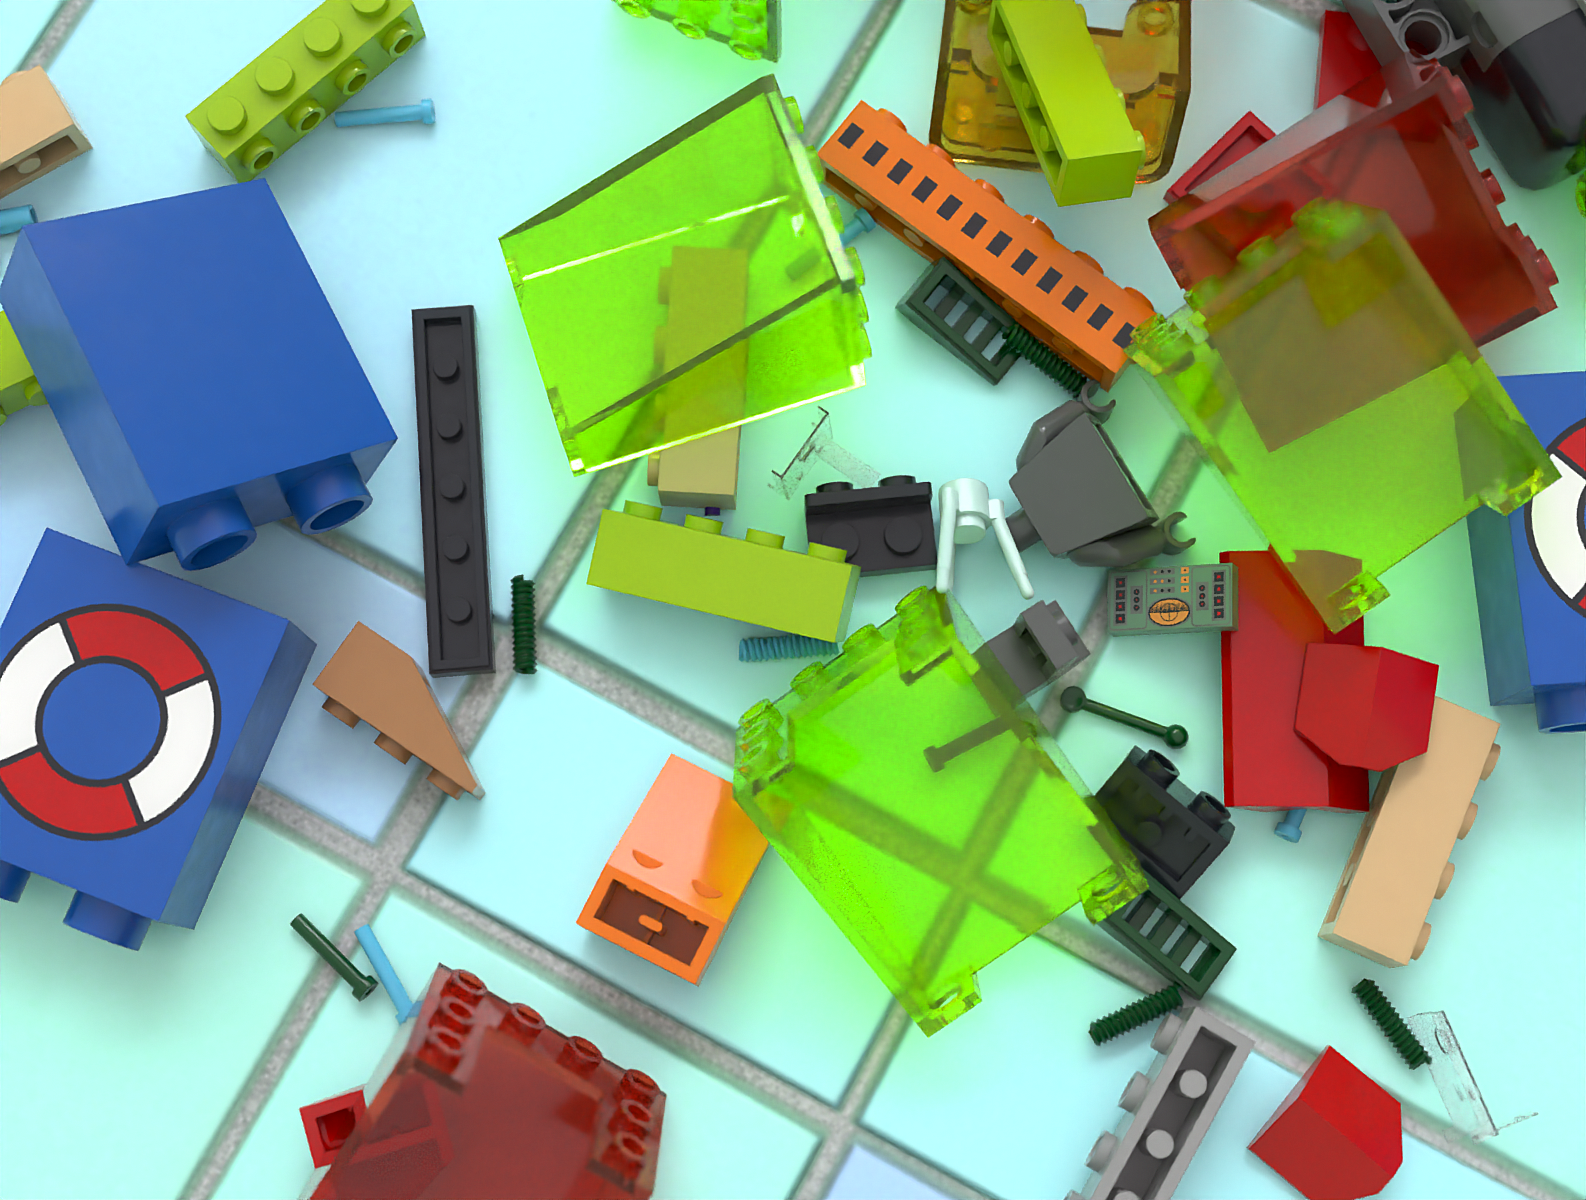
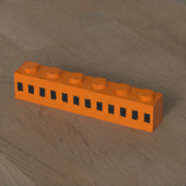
M861 100L816 153V179L856 209L864 208L874 222L930 263L944 256L1014 320L1029 331L1031 335H1034L1035 339L1039 340V343H1043L1045 347L1048 346L1049 350H1053L1054 354H1058V357L1063 358L1065 362L1067 361L1069 365H1072L1073 368L1077 369L1088 379L1099 381L1101 383L1100 387L1108 393L1155 332L1161 316L1154 312V307L1150 300L1138 290L1131 287H1124L1122 289L1103 275L1104 271L1100 264L1088 254L1078 250L1071 252L1054 239L1053 232L1040 219L1028 214L1023 217L1005 204L1002 194L993 185L982 179L973 181L955 168V162L942 148L931 143L925 146L907 133L903 122L892 112L884 108H879L876 111Z

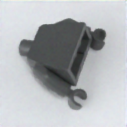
M1097 380L1087 381L1076 401L1069 400L1036 420L1032 424L1015 460L1017 472L1008 482L1022 508L1005 518L1017 550L1020 554L1042 540L1054 558H1070L1072 562L1080 567H1124L1158 556L1161 553L1170 556L1178 555L1196 542V538H1191L1186 542L1177 541L1170 533V525L1183 521L1187 518V515L1183 512H1174L1159 522L1156 527L1150 525L1159 520V517L1102 425L1109 419L1116 405V400L1113 399L1108 405L1101 407L1095 406L1089 401L1097 393L1101 385Z

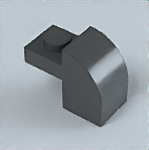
M1041 600L1021 612L1013 626L970 651L962 665L994 715L998 717L1066 674L1085 660L1091 653L1057 601L1054 600L1046 605Z

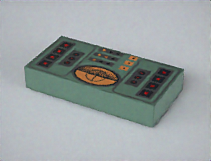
M1233 563L1108 570L1107 633L1114 637L1238 631V567Z

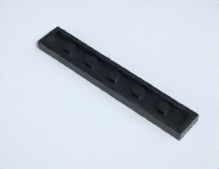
M473 305L411 309L429 675L432 678L496 673L476 310Z

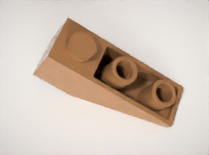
M358 621L312 684L328 696L321 707L352 729L361 719L378 730L380 734L374 741V744L406 765L412 755L419 758L433 768L426 779L457 801L465 791L481 800L486 792L420 665L410 655Z

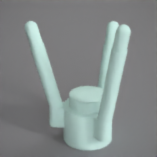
M959 478L943 484L938 491L941 528L936 569V590L940 593L939 609L942 612H948L951 609L956 543L972 544L982 540L989 526L994 528L1022 597L1026 600L1032 599L1034 590L1006 523L1004 501L1001 499H989L987 485L977 479Z

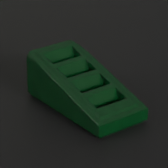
M944 256L933 261L895 306L915 326L993 386L1001 381L1020 357V353H1016L1015 349H1011L1010 345H1006V342L1003 343L990 361L981 354L999 331L1004 333L1011 325L1019 323ZM941 285L948 292L932 310L925 302L937 287ZM962 301L968 308L951 327L944 319L955 305ZM981 316L988 323L970 344L963 336L978 317Z
M1123 866L1087 914V917L1169 981L1179 984L1182 987V991L1197 1001L1202 999L1237 950L1235 946L1141 867ZM1140 894L1142 897L1124 920L1122 918L1123 914L1137 895ZM1156 908L1160 909L1164 913L1148 935L1144 937L1139 931ZM1181 925L1185 928V931L1168 954H1164L1161 948L1177 926ZM1200 940L1207 947L1187 973L1180 966Z

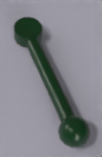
M1067 687L1060 696L1061 707L1069 713H1076L1081 709L1162 738L1166 745L1172 749H1181L1188 742V731L1183 726L1174 724L1166 727L1088 699L1085 692L1079 687Z

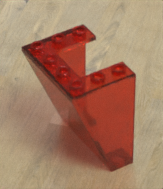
M1413 48L1390 61L1147 219L1150 233L1180 289L1184 288L1233 378L1240 401L1269 454L1558 308L1549 288L1558 284L1559 280L1549 259L1541 248L1537 250L1529 235H1523L1516 222L1508 226L1505 225L1496 207L1506 201L1503 191L1490 168L1479 172L1470 154L1471 150L1479 147V143L1465 115L1475 110L1465 86L1457 74L1452 76L1446 66L1441 67L1435 57L1426 60Z
M439 962L297 1200H649L654 1193L667 1093L661 1091L658 1084L644 1072L636 1069L625 1070L604 1058L601 1051L587 1039L579 1036L568 1037L547 1025L544 1018L530 1006L518 1002L511 1004L490 992L485 983L473 973L463 969L452 970Z

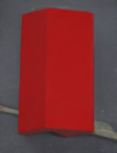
M1323 550L1220 552V563H1233L1238 567V631H1221L1224 807L1259 812L1314 809L1345 814L1370 812L1368 770L1339 765L1312 742L1302 738L1293 730L1306 644L1311 642L1364 646L1362 560Z

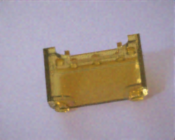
M945 0L930 118L929 143L942 148L955 163L1044 173L987 38L992 0ZM1136 0L1129 7L1125 15L1122 30L1087 26L1094 44L1100 45L1104 51L1106 71L1113 86L1119 87L1123 92L1126 114L1133 130L1140 131L1144 138L1146 161L1143 169L1137 172L1135 184H1150L1161 180L1169 173L1174 162L1191 93V0Z

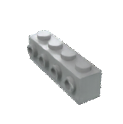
M1198 1007L1182 1008L1178 1017L1169 1012L1151 1041L1150 1047L1158 1051L1149 1070L1146 1075L1136 1071L1119 1099L1118 1106L1124 1109L1125 1113L1113 1134L1104 1130L1089 1152L1085 1166L1093 1171L1080 1194L1071 1189L1064 1200H1170L1256 1042Z

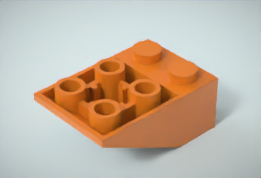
M671 753L606 862L576 924L699 987L787 811Z

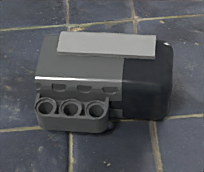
M1341 0L1381 67L1392 81L1402 86H1416L1445 72L1449 74L1460 92L1462 100L1508 175L1520 187L1533 191L1549 188L1586 169V0H1396L1397 3L1394 4L1386 3L1382 0ZM1415 41L1423 45L1428 55H1418L1412 52L1405 42Z

